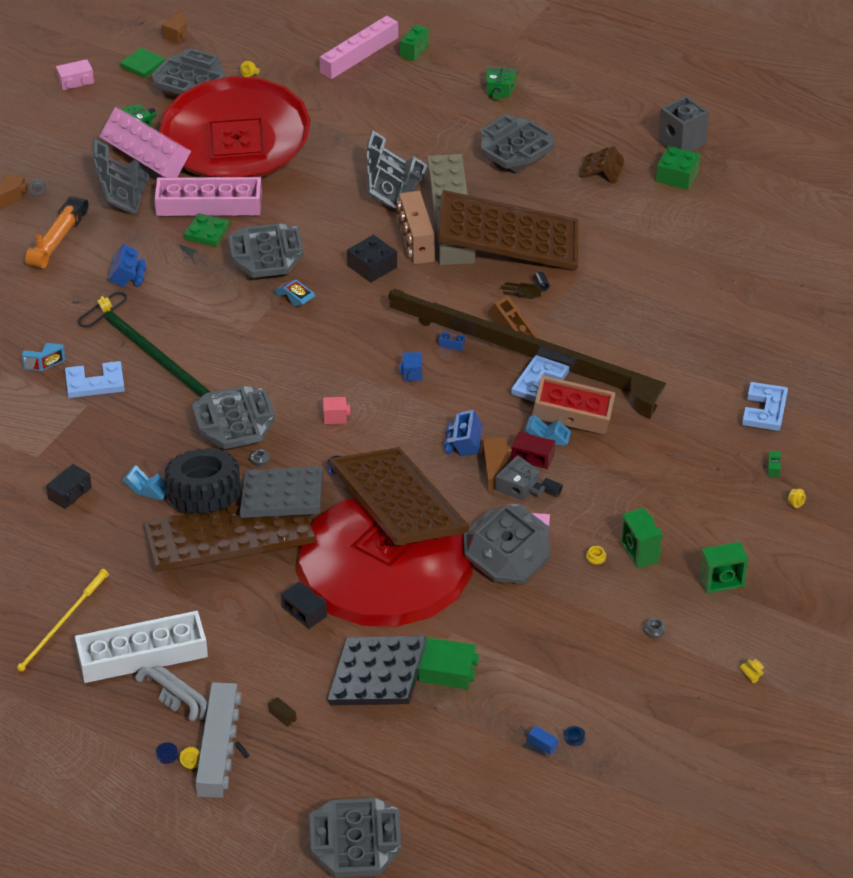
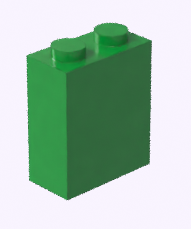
M427 637V644L419 669V682L468 690L470 681L474 682L476 669H474V666L479 664L480 654L476 653L477 645Z

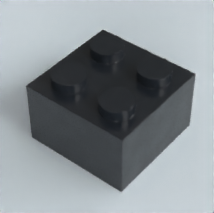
M373 234L347 249V266L372 283L397 268V251Z

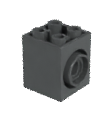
M684 96L661 107L658 141L667 147H676L686 151H693L705 145L709 111L688 96Z

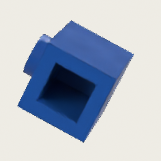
M421 352L402 353L403 363H399V373L403 374L404 382L422 381Z

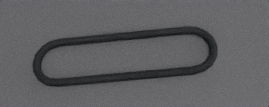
M114 292L110 296H108L109 299L117 294H121L125 297L124 300H122L120 303L115 305L110 310H115L117 307H119L127 300V295L125 293ZM97 304L92 309L83 314L81 317H79L77 322L81 327H91L99 320L104 318L106 313H104L102 316H100L98 319H96L90 324H82L80 322L81 319L87 316L96 308H98L99 304Z

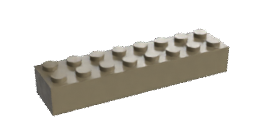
M462 154L428 156V178L440 265L475 263V249L438 241L442 190L468 195Z

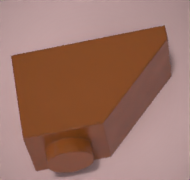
M179 9L162 24L164 39L179 44L188 36L187 22L183 10Z
M4 174L0 183V209L23 199L24 194L28 191V184L25 183L24 176Z

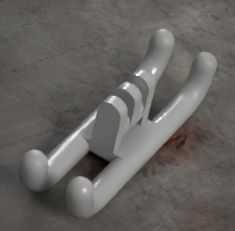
M161 666L153 668L144 667L139 670L136 675V681L142 682L146 676L148 681L155 680L161 684L163 689L158 700L167 707H170L172 711H177L181 701H184L190 707L188 718L193 722L198 716V703L201 709L199 718L201 720L206 719L208 702L193 688Z

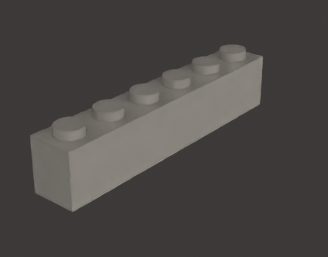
M212 683L196 779L197 797L223 798L224 790L229 788L227 772H231L232 759H229V757L234 754L232 738H236L237 726L234 724L239 721L237 705H241L242 693L238 692L237 684Z

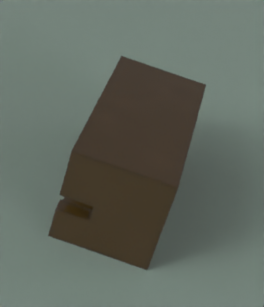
M279 697L268 703L269 712L285 726L288 727L297 720L296 711Z

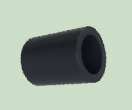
M538 272L533 276L536 286L542 288L541 292L547 291L550 288V283L543 272Z
M545 478L542 482V485L545 486L544 492L557 497L560 495L563 484L549 478Z

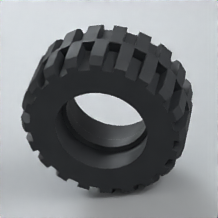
M199 448L194 451H186L184 454H179L175 459H172L165 469L167 498L176 509L178 508L182 512L188 511L190 514H205L206 512L214 513L219 509L223 510L227 505H232L241 492L239 464L228 452H223L220 449Z

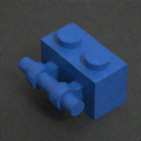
M123 243L112 258L108 280L122 287H125L130 280L134 281L135 286H141L145 277L143 273L146 271L145 259L140 258L137 262L139 251Z
M474 410L456 413L455 422H449V426L446 428L447 439L444 441L446 454H452L455 447L460 456L479 453L483 424Z

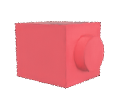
M346 397L323 398L324 424H347V416H350V404H346Z

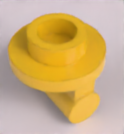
M251 61L243 62L240 67L241 74L245 77H252L260 72V69L256 68L255 64Z
M749 658L746 663L740 666V670L752 683H756L759 677L764 674L762 671L764 666L756 658L753 661Z
M187 747L180 751L181 764L188 769L196 768L199 766L201 751L195 747Z

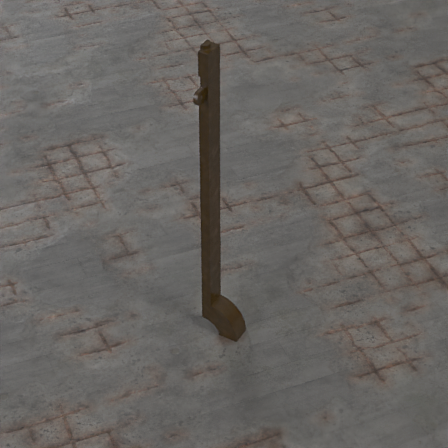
M394 288L389 292L390 308L418 317L419 322L424 326H429L433 322L533 358L537 355L567 365L570 371L629 391L630 405L636 412L646 418L651 419L658 406L655 402L666 386V383L447 306L428 302L405 294Z

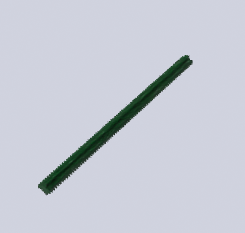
M112 310L105 314V319L198 396L202 397L206 393L211 392Z

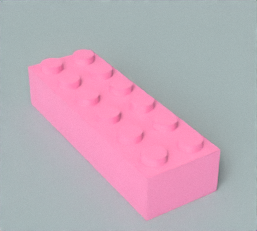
M116 107L99 136L167 178L178 177L191 152L159 131Z
M261 177L157 178L155 193L156 216H196L198 213L215 216L261 215Z

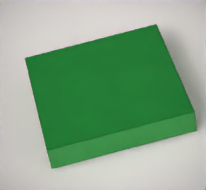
M141 47L121 61L120 67L146 78L156 71L166 58Z

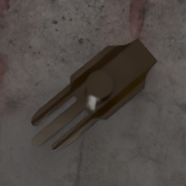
M506 282L504 283L505 285L518 286V288L501 286V289L517 291V293L504 291L503 293L506 295L525 299L541 297L542 288L534 284Z

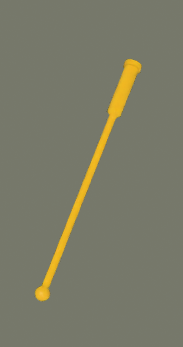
M105 569L99 571V574L85 588L83 595L25 661L18 664V671L22 672L25 670L28 662L86 596L89 597L102 581L109 576Z

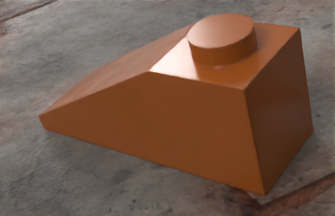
M509 296L494 303L487 312L494 323L539 338Z
M506 437L483 438V458L488 493L492 492L495 488L496 476L507 466L508 456H511V445H507Z

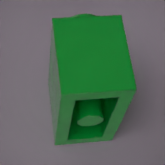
M414 25L400 40V57L415 61L429 45V28Z

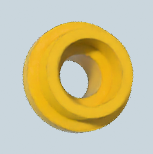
M101 296V299L97 300L103 313L107 311L109 313L110 308L113 306L108 297L104 298Z
M800 488L793 489L788 497L789 504L795 508H799L806 500L804 490Z
M593 546L587 551L586 559L591 564H602L606 560V553L602 547Z

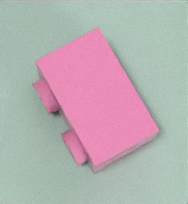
M87 59L56 66L57 80L62 90L94 83L93 69Z

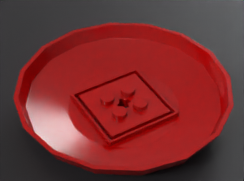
M230 76L202 82L181 93L164 111L159 132L191 151L183 166L189 172L205 178L263 177L289 164L303 148L308 139L311 119L304 102L286 86L263 78Z
M356 497L339 502L314 520L311 528L315 536V543L297 547L295 567L299 581L304 586H308L318 597H322L326 601L328 614L361 626L399 627L431 618L458 600L473 574V564L465 558L464 533L445 536L439 539L424 540L422 542L407 543L405 545H395Z

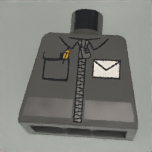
M516 456L496 476L495 490L520 500H525L531 493L541 496L545 489V486L540 484L539 470L519 456Z

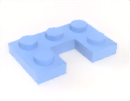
M535 355L512 387L511 394L535 402L541 375L564 380L569 373V366Z
M121 361L102 363L104 376L85 378L84 366L65 368L68 397L74 398L125 391Z
M751 382L748 400L765 402V409L745 407L742 425L780 431L788 387Z

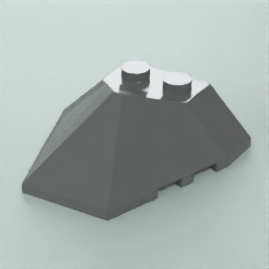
M372 130L367 142L368 194L397 211L399 193L412 192L416 188V185L424 178L427 164L414 156L408 161L403 160L384 148L386 138Z
M96 139L92 140L94 164L106 201L135 215L142 200L141 196L145 192V185L149 181V167L136 159L126 166L108 157V145Z

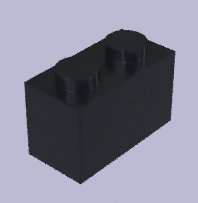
M75 464L70 465L46 485L48 500L64 509L75 503L78 498L92 488L90 473Z
M297 582L281 593V607L306 628H312L327 617L326 601L322 597H318L308 586H304L301 582Z

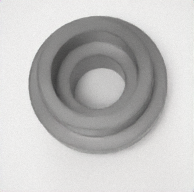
M33 179L29 183V191L33 195H41L46 190V184L42 179ZM36 186H40V187H41V188L38 189V190L35 189Z
M255 450L250 456L252 463L257 467L266 466L270 460V454L266 450Z
M651 618L645 624V632L651 637H660L665 633V625L662 620Z

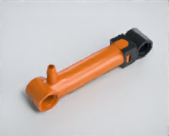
M74 196L68 197L66 203L59 209L60 215L43 237L41 234L36 235V246L29 248L25 255V263L27 265L42 269L47 266L49 256L72 226H78L82 220L81 216L87 214L89 208L88 200Z

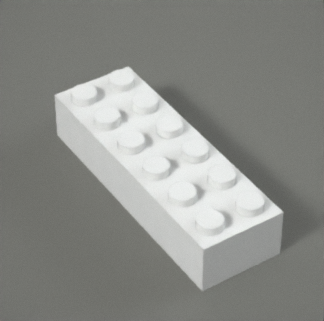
M198 611L75 636L84 683L139 672L144 667H163L208 657L206 637Z

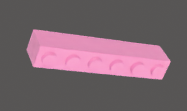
M385 16L319 57L320 73L333 79L398 38V21Z

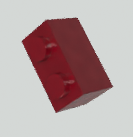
M518 432L512 445L511 461L516 456H519L532 466L548 469L555 455L556 440Z

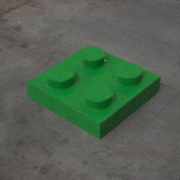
M198 213L185 231L184 239L217 247L230 227V220Z

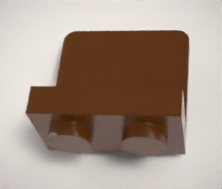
M615 146L604 148L595 153L591 152L586 155L579 176L583 178L604 171L611 184L618 181L624 158L619 154Z

